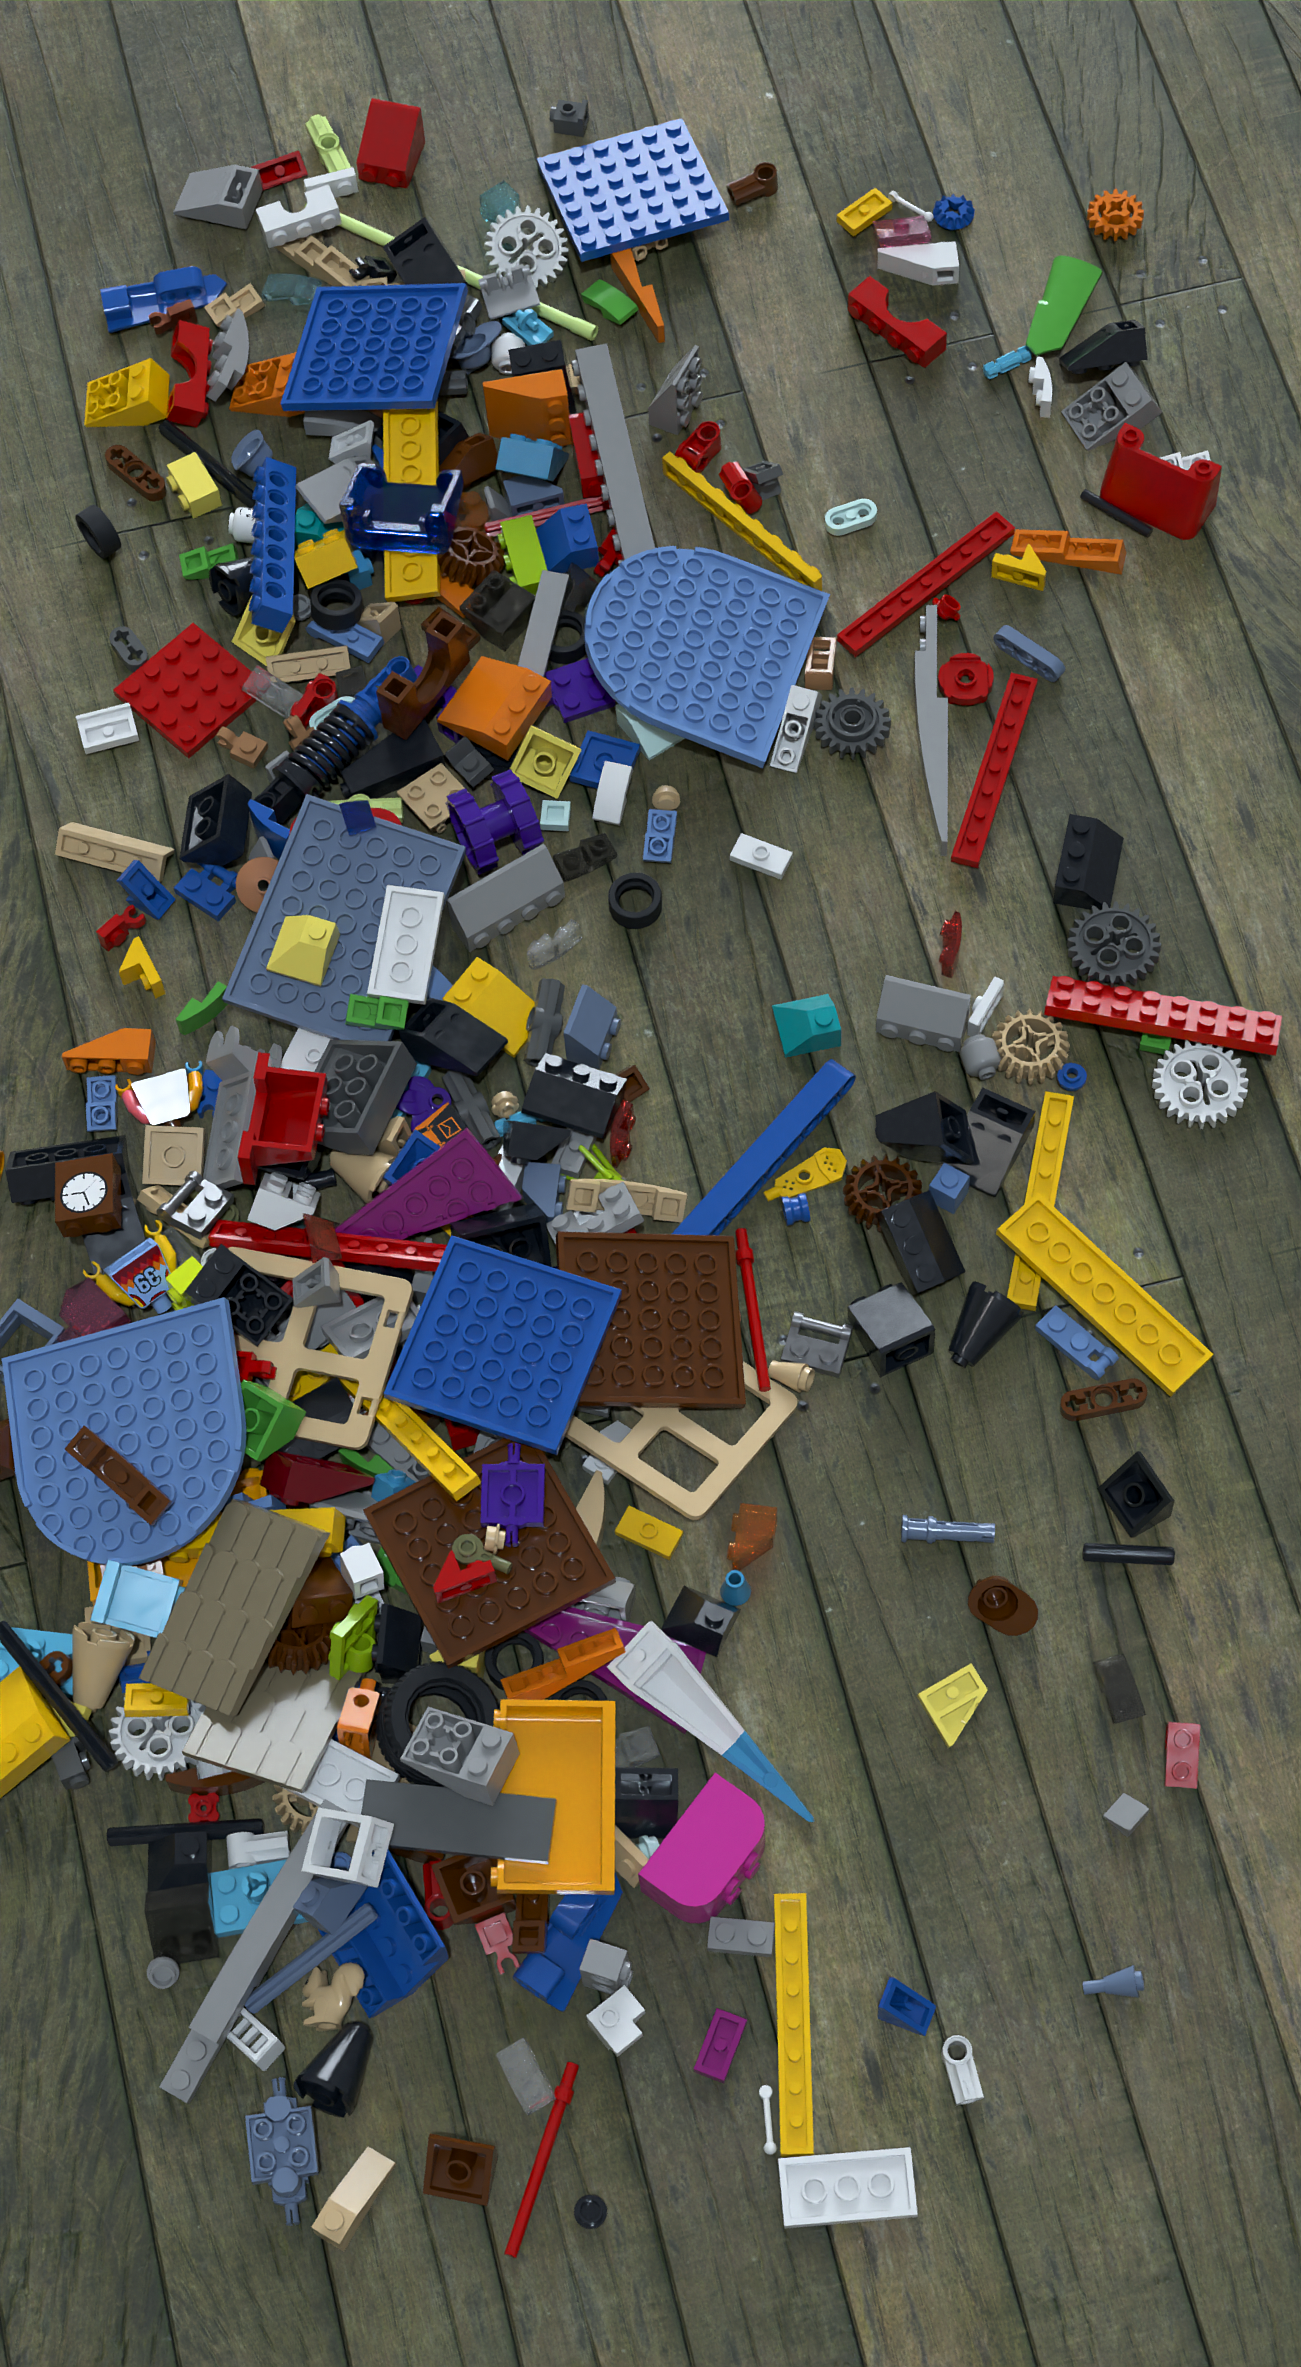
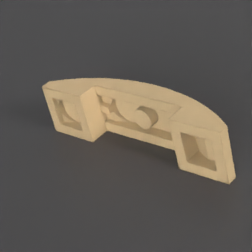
M571 1179L566 1209L596 1213V1209L604 1210L598 1198L599 1194L622 1181L610 1179ZM623 1181L641 1215L652 1216L654 1220L683 1222L687 1193L650 1184Z

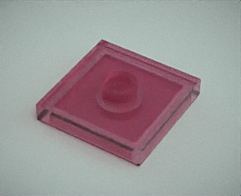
M924 215L872 221L873 231L881 248L931 241V231Z

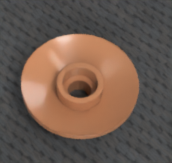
M257 857L245 863L238 872L236 892L240 901L248 909L258 913L266 891L259 889L258 883L261 880H266L270 884L279 862L278 860L271 857Z

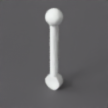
M891 191L888 194L890 201L899 202L923 216L926 222L933 220L934 216L931 212H924L900 198L897 192Z
M764 2085L759 2090V2095L763 2099L767 2143L764 2145V2151L772 2155L777 2150V2146L773 2142L770 2110L772 2089L770 2086Z

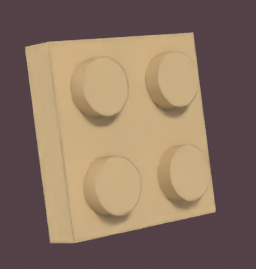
M145 1125L142 1184L182 1186L185 1183V1177L190 1171H196L203 1177L205 1128Z

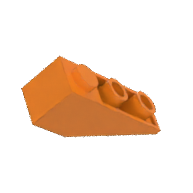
M122 1028L63 1052L62 1059L66 1069L75 1073H84L86 1071H99L104 1074L128 1072L133 1075L152 1073L156 1041L152 1029Z

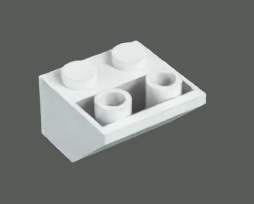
M265 1172L247 1220L273 1230L280 1229L312 1215L321 1193L316 1192V1188L309 1184L299 1183L298 1185L288 1181V1178L275 1172L271 1174Z

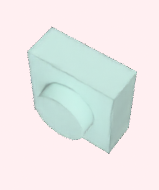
M543 800L540 820L541 830L569 831L571 802Z

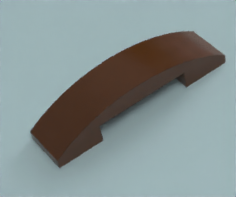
M85 1425L65 1447V1450L93 1472L151 1526L156 1523L172 1503L143 1473Z
M196 1768L165 1775L170 1790L186 1795L196 1793L202 1796L216 1793L218 1796L239 1793L265 1783V1781L234 1771L200 1779Z
M516 1894L515 1921H513L512 1938L513 1954L545 1953L550 1894Z

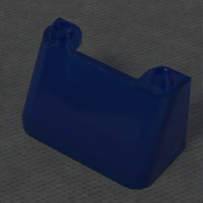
M358 463L339 503L347 540L353 546L363 549L428 554L446 553L453 541L463 490L462 471L449 469L441 471L436 478L437 486L392 483L387 481L385 471L379 466Z

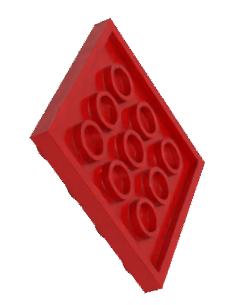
M192 623L114 688L113 691L120 701L124 704L130 703L131 710L189 759L213 739L221 727H227L267 693L269 689L263 680L195 623Z

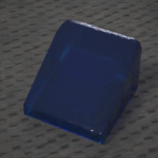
M368 800L339 804L349 836L376 828Z

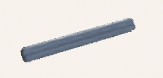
M367 1903L345 1919L334 1936L328 1933L251 1992L245 2003L246 2009L254 2014L265 2007L375 1921L378 1917L375 1909Z

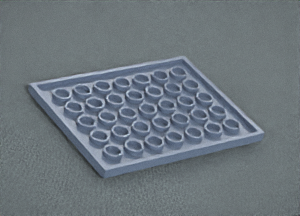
M306 794L223 995V1002L333 1040L391 1041L395 1030L345 1024L350 994L368 997V985L387 885L444 892V909L466 854V847ZM311 915L334 922L338 927L340 937L321 987L270 972L266 969L286 916Z

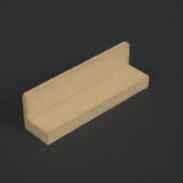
M74 822L59 828L55 855L122 873L133 860H139L159 882L164 877L166 858L174 854L173 848Z

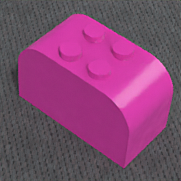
M714 1773L638 1873L641 1892L682 1921L703 1923L709 1921L710 1916L716 1917L727 1903L732 1905L736 1901L742 1890L739 1888L745 1878L752 1879L761 1865L758 1861L765 1849V1821L760 1806L751 1797L717 1773Z

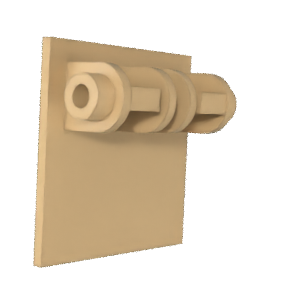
M440 763L397 791V794L430 830L442 833L447 828L446 820L450 818L446 806L448 800L446 796L465 788Z

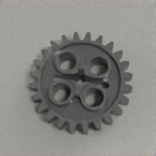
M1103 902L1102 910H1098L1093 905L1091 907V915L1083 911L1081 920L1075 918L1074 928L1069 929L1070 938L1067 939V947H1069L1068 957L1073 958L1071 966H1080L1079 976L1088 973L1087 982L1093 981L1096 978L1101 984L1109 982L1110 987H1114L1117 982H1119L1120 986H1125L1128 980L1135 986L1137 976L1145 980L1147 971H1154V963H1158V953L1161 950V944L1158 943L1160 933H1154L1156 930L1155 923L1148 924L1149 915L1140 918L1139 908L1130 912L1129 904H1126L1123 909H1119L1118 902L1114 903L1113 908H1109L1106 902ZM1115 927H1123L1125 930H1117ZM1089 938H1097L1099 941H1091ZM1130 949H1135V950H1137V951H1139V952H1138V953H1131V952H1129L1128 950H1130ZM1104 960H1110V961H1112L1113 963H1112V964H1106V963H1104V962H1102V961H1104Z

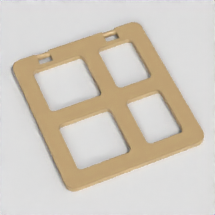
M239 1247L228 1248L262 1275L293 1280V1278L316 1263ZM334 1266L339 1273L340 1290L385 1299L369 1354L365 1359L305 1348L317 1305L301 1308L293 1306L286 1332L281 1342L262 1340L258 1347L236 1334H234L236 1351L254 1352L257 1356L256 1361H271L272 1365L277 1367L275 1380H270L268 1387L286 1399L289 1398L298 1371L358 1381L359 1387L349 1419L345 1424L304 1417L294 1438L360 1450L369 1442L376 1412L384 1393L402 1333L401 1329L414 1291L410 1282L403 1278ZM390 1312L398 1314L394 1328L385 1327ZM363 1399L372 1401L368 1415L359 1414Z
M743 1361L745 1389L768 1403L769 1407L736 1445H728L681 1414L679 1410L682 1407H632L641 1413L643 1417L625 1438L618 1443L613 1442L573 1415L565 1437L691 1520H699L707 1514L794 1413L797 1407V1398L793 1393L771 1379V1389L767 1392H760L756 1369ZM663 1430L670 1432L718 1465L695 1492L687 1491L638 1458L659 1432Z

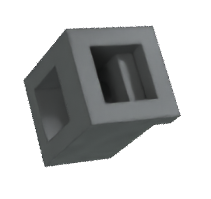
M558 100L557 107L552 106L550 110V122H553L554 133L584 137L589 121L588 100H583L582 103Z
M76 1736L70 1738L71 1740L52 1755L59 1778L66 1790L70 1788L74 1790L80 1789L88 1785L90 1781L86 1770L91 1769V1765L85 1752V1747Z

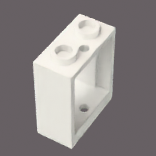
M318 1807L301 1871L326 1879L378 1888L394 1824L372 1816ZM341 1822L360 1825L349 1871L330 1868Z

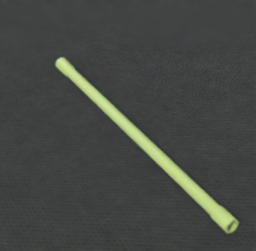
M340 213L342 224L337 226L384 246L396 238ZM457 265L458 268H459V270H460V269H465V268H463V267ZM465 269L467 284L481 290L478 279H482L483 276ZM541 302V305L530 308L538 316L563 326L588 340L593 341L597 336L598 326L581 318L573 317Z

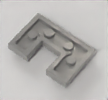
M622 1181L599 1194L598 1198L605 1212L590 1218L587 1222L579 1225L575 1215L570 1210L546 1223L555 1245V1236L558 1231L624 1233L644 1222L625 1183Z

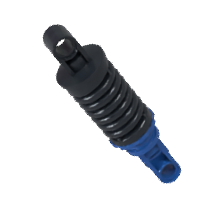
M398 656L391 659L387 666L375 678L371 679L362 691H359L354 696L355 699L352 703L340 700L337 706L324 718L323 722L317 725L316 730L311 731L309 737L302 741V745H298L294 752H291L278 766L272 769L275 779L261 794L255 797L254 801L274 810L278 824L282 825L286 818L301 803L303 804L306 794L318 797L323 792V787H328L330 780L337 778V772L341 773L345 769L344 765H350L352 758H356L359 755V750H364L372 741L378 738L375 727L382 723L376 694L378 688L376 686L380 687L392 671L414 683L418 676L406 657Z

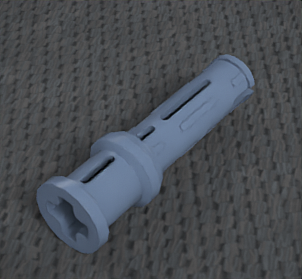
M902 1515L901 1542H906L907 1539L926 1540L928 1544H932L936 1540L994 1543L995 1523L937 1521L933 1516H928L927 1519H918Z

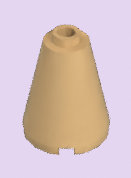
M333 1149L330 1154V1166L367 1204L389 1187L382 1177L396 1156L377 1151L373 1155H356Z
M80 1622L78 1627L76 1625L73 1626L72 1631L73 1702L88 1707L92 1710L91 1713L96 1712V1709L104 1707L134 1646L135 1637L124 1629H120L119 1634L110 1630L111 1625L97 1622Z

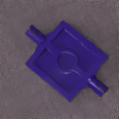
M588 658L547 671L545 674V678L551 681L552 698L545 707L553 705L559 711L563 723L616 706L615 700L604 689L594 674Z
M510 1443L507 1446L508 1461L500 1464H482L480 1523L481 1527H487V1525L496 1527L497 1524H500L501 1528L506 1529L505 1546L511 1547L512 1536L513 1547H517L518 1529L524 1527H544L545 1464H528L520 1461L521 1445L515 1443V1454L513 1455L514 1447L513 1443Z

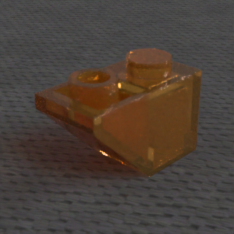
M740 1503L739 1513H733L731 1531L736 1532L735 1542L729 1541L727 1560H732L733 1570L741 1571L774 1547L778 1519L777 1507Z

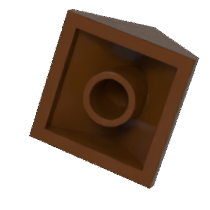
M430 2134L428 2138L423 2194L487 2206L498 2160L495 2146Z

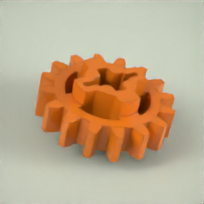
M1117 189L1113 190V194H1109L1107 190H1104L1103 197L1096 194L1094 201L1089 203L1087 211L1089 228H1095V235L1103 233L1104 240L1109 236H1113L1114 241H1117L1118 236H1122L1124 240H1127L1128 233L1136 235L1137 228L1141 229L1142 220L1144 218L1142 202H1136V195L1128 197V191L1126 190L1122 194H1118Z

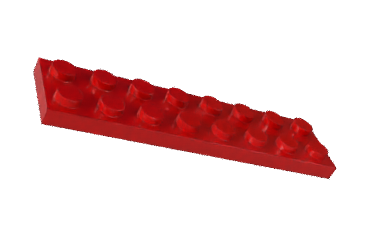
M1068 976L1052 977L1044 1015L1274 1056H1276L1282 1021V1016L1275 1015L1269 1011L1258 1012L1246 1010L1240 1006L1218 1005L1212 1001L1200 1002L1189 1000L1183 996L1172 997L1160 995L1154 991H1137L1126 986L1110 987L1097 981L1074 980Z

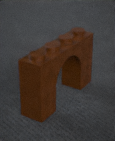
M442 611L425 630L428 656L424 668L416 681L413 683L392 671L376 690L383 727L405 740L408 739L470 662L464 623Z

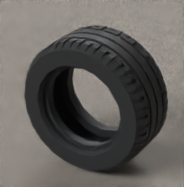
M442 1661L425 1663L409 1670L408 1673L406 1672L387 1692L377 1714L376 1738L379 1741L378 1746L381 1748V1753L385 1756V1761L389 1763L391 1768L395 1769L396 1773L400 1774V1777H405L408 1782L419 1785L446 1787L400 1760L412 1737L408 1721L410 1705L421 1696L437 1695L445 1697L459 1706L467 1719L494 1727V1709H498L499 1704L496 1702L497 1698L495 1695L492 1694L493 1691L491 1688L489 1689V1685L486 1682L484 1683L483 1679L478 1677L475 1672L472 1673L470 1669H466L464 1666H455L448 1669Z

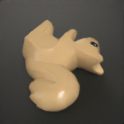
M352 1962L340 1965L333 1974L331 1985H328L326 1970L321 1972L318 1967L313 1968L312 1974L303 1987L302 1993L308 1999L302 2002V2007H310V2010L314 2011V2015L304 2020V2026H314L316 2031L320 2032L342 2028L343 2019L350 2008L352 1997L357 1996L359 1990L363 1988L365 1974L360 1965Z

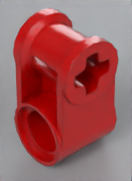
M705 421L699 424L694 432L679 445L675 456L684 459L694 472L701 473L721 450L719 426L712 421Z

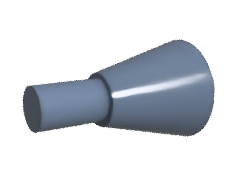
M1132 1965L1105 1976L1103 1979L1084 1981V1994L1105 1992L1106 1994L1139 1998V1991L1144 1990L1142 1971H1135V1966Z

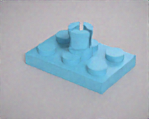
M11 1627L38 1662L53 1651L63 1652L72 1658V1634ZM0 1642L1 1682L19 1665ZM57 1660L54 1663L56 1666L55 1671L61 1672L62 1662ZM73 1674L59 1687L67 1698H73Z
M286 1860L210 1873L215 1932L218 1938L244 1932ZM298 1914L293 1924L306 1923L308 1921Z

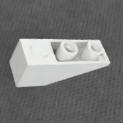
M956 241L878 248L877 268L932 286L958 283L959 261Z
M791 685L770 763L771 767L794 773L798 772L814 727L815 711L819 709L823 696L818 691Z

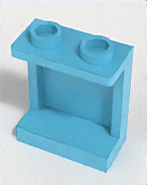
M108 1560L91 1621L157 1638L158 1634L163 1632L179 1595L184 1592L186 1587H182L183 1580L129 1565H121V1563Z

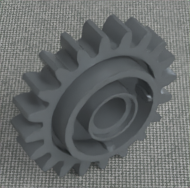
M850 688L848 695L842 689H839L838 698L830 693L829 703L821 701V709H816L814 729H816V739H821V747L830 745V754L839 750L840 758H843L846 753H850L851 759L854 760L858 752L863 758H866V750H870L875 754L877 745L884 746L885 738H889L891 728L889 708H884L883 700L875 702V693L865 697V689H862L858 695L855 694L854 688Z

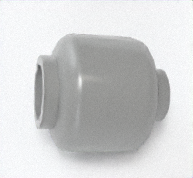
M983 1034L966 1039L963 1043L964 1046L960 1050V1057L967 1074L972 1077H979L980 1080L993 1077L1002 1059L997 1051L998 1048L994 1040L985 1037Z

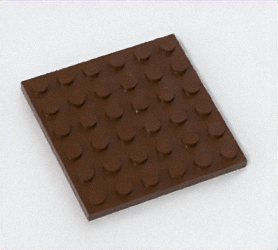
M557 1232L555 1236L557 1269L622 1290L621 1299L577 1406L744 1408L746 1397L734 1236Z
M503 1438L463 1458L462 1460L478 1475L481 1484L458 1501L430 1475L363 1509L366 1519L448 1669L616 1583L611 1569L543 1450L518 1443L521 1445L520 1461L528 1464H545L544 1527H524L518 1529L517 1547H513L511 1536V1547L505 1546L504 1541L503 1550L497 1549L496 1556L513 1563L508 1574L494 1569L497 1582L441 1603H437L433 1586L457 1537L463 1534L475 1535L480 1538L484 1549L487 1527H481L480 1523L482 1464H500L508 1461V1444L513 1443L514 1455L515 1443L518 1442ZM457 1561L460 1571L466 1569L467 1565Z

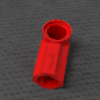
M728 462L723 465L718 475L728 489L732 499L743 508L746 514L756 512L762 505V498L738 462Z
M441 1860L430 1861L423 1865L424 1909L434 1928L444 1930L453 1925L449 1910L442 1917L432 1915L436 1907H447L431 1865Z

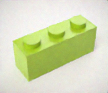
M532 515L500 522L501 533L497 534V539L501 543V549L506 550L507 555H503L506 571H511L513 575L509 577L512 593H518L520 603L534 600L542 570H548Z

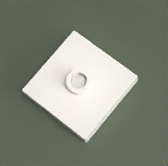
M298 1028L281 1061L280 1068L314 1072L330 1038Z

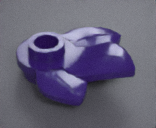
M413 1076L408 1081L409 1090L403 1092L396 1108L408 1115H413L411 1120V1132H413L418 1125L444 1104L449 1102L451 1105L452 1101L450 1094L445 1089L435 1087L425 1077ZM433 1097H439V1098H441V1099H442V1104H440V1105L434 1104V1103L432 1102V1098H433Z

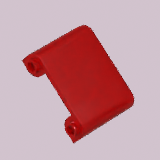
M1124 423L1118 432L1100 488V497L1136 519L1182 540L1194 538L1216 506L1222 466L1210 460L1200 459L1195 461L1187 471L1141 450L1144 443V434L1140 429Z

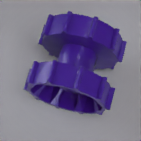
M511 769L492 777L493 782L490 785L496 802L480 809L474 796H471L466 788L446 796L448 799L446 806L451 824L460 845L466 847L465 855L471 867L473 866L478 875L498 867L497 862L499 858L494 842L510 836L515 847L523 855L544 842L539 825L540 822L537 819L530 797L527 795L519 777Z

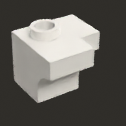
M625 1985L586 2016L589 2027L608 2050L611 2049L617 2057L643 2036V2033L635 2023L645 2014V2009Z

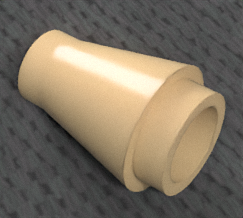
M773 1360L768 1369L769 1378L775 1379L799 1393L801 1391L808 1392L814 1381L815 1370L805 1363L778 1362Z

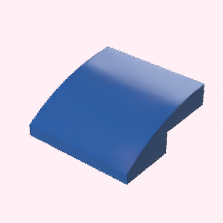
M250 799L247 804L255 834L258 839L264 836L273 855L280 859L289 838L290 829L277 823L274 810Z

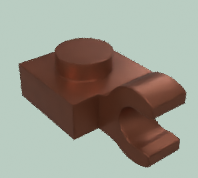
M190 299L166 308L167 314L153 312L148 316L150 324H155L153 326L156 334H162L170 328L174 332L179 320L193 324L198 323L195 308Z

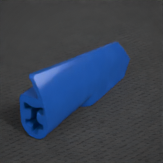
M191 266L160 272L154 276V282L100 289L108 332L112 333L149 323L148 316L151 313L161 312L167 314L166 308L188 299L192 301L195 309L205 307L221 295L227 283L215 274L203 276L200 268Z
M616 1872L614 1895L565 1894L549 1919L545 1953L528 1954L512 1976L514 1981L524 1989L561 2012L565 2011L581 1979L579 1969L589 1940H600L623 1894Z

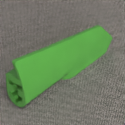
M1060 255L1054 258L1042 300L1038 301L1026 341V346L1036 356L1063 348L1102 275L1100 268L1069 256Z

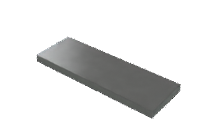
M366 1779L361 1815L372 1816L394 1824L388 1848L549 1865L557 1800L555 1798L499 1793L494 1805L491 1806L463 1797L447 1787Z

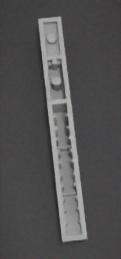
M926 605V616H920V632H925V639H920V651H915L914 657L916 725L921 768L931 820L941 856H947L948 698H937V605Z
M324 1799L323 1803L319 1807L347 1812L326 1799ZM316 1814L287 1858L225 1962L189 2026L191 2029L190 2033L160 2085V2088L185 2103H191L254 1987H258L297 1918L299 1913L293 1908V1905L309 1882L319 1878V1876L301 1871ZM341 1822L336 1845L349 1823Z

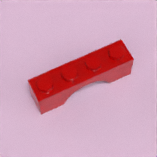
M871 276L867 277L848 294V311L852 317L861 320L872 332L878 333L892 347L898 348L905 353L912 362H917L925 368L946 350L947 333L929 319L918 322H905L892 316L888 311L889 290Z
M179 320L174 330L171 357L183 365L189 375V381L174 385L168 397L166 418L168 421L197 428L201 419H205L207 416L209 403L205 402V397H207L210 385L207 384L208 381L206 380L211 369V360H208V355L213 344V340L209 339V327Z

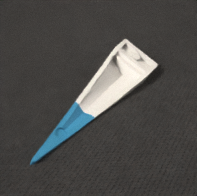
M649 1621L625 1647L626 1652L616 1657L607 1668L629 1690L711 1747L808 1822H814V1817L679 1646L653 1621Z

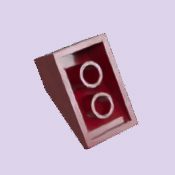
M275 1451L266 1458L260 1485L269 1490V1495L280 1498V1502L298 1506L299 1501L314 1503L372 1485L375 1478L349 1464Z

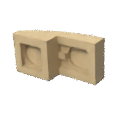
M250 283L231 297H228L225 292L204 308L217 327H220L224 318L227 315L232 316L237 308L242 310L244 318L266 305Z

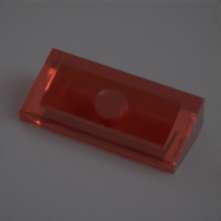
M302 1214L304 1233L312 1263H316L323 1257L329 1258L330 1261L342 1259L333 1222L309 1214Z

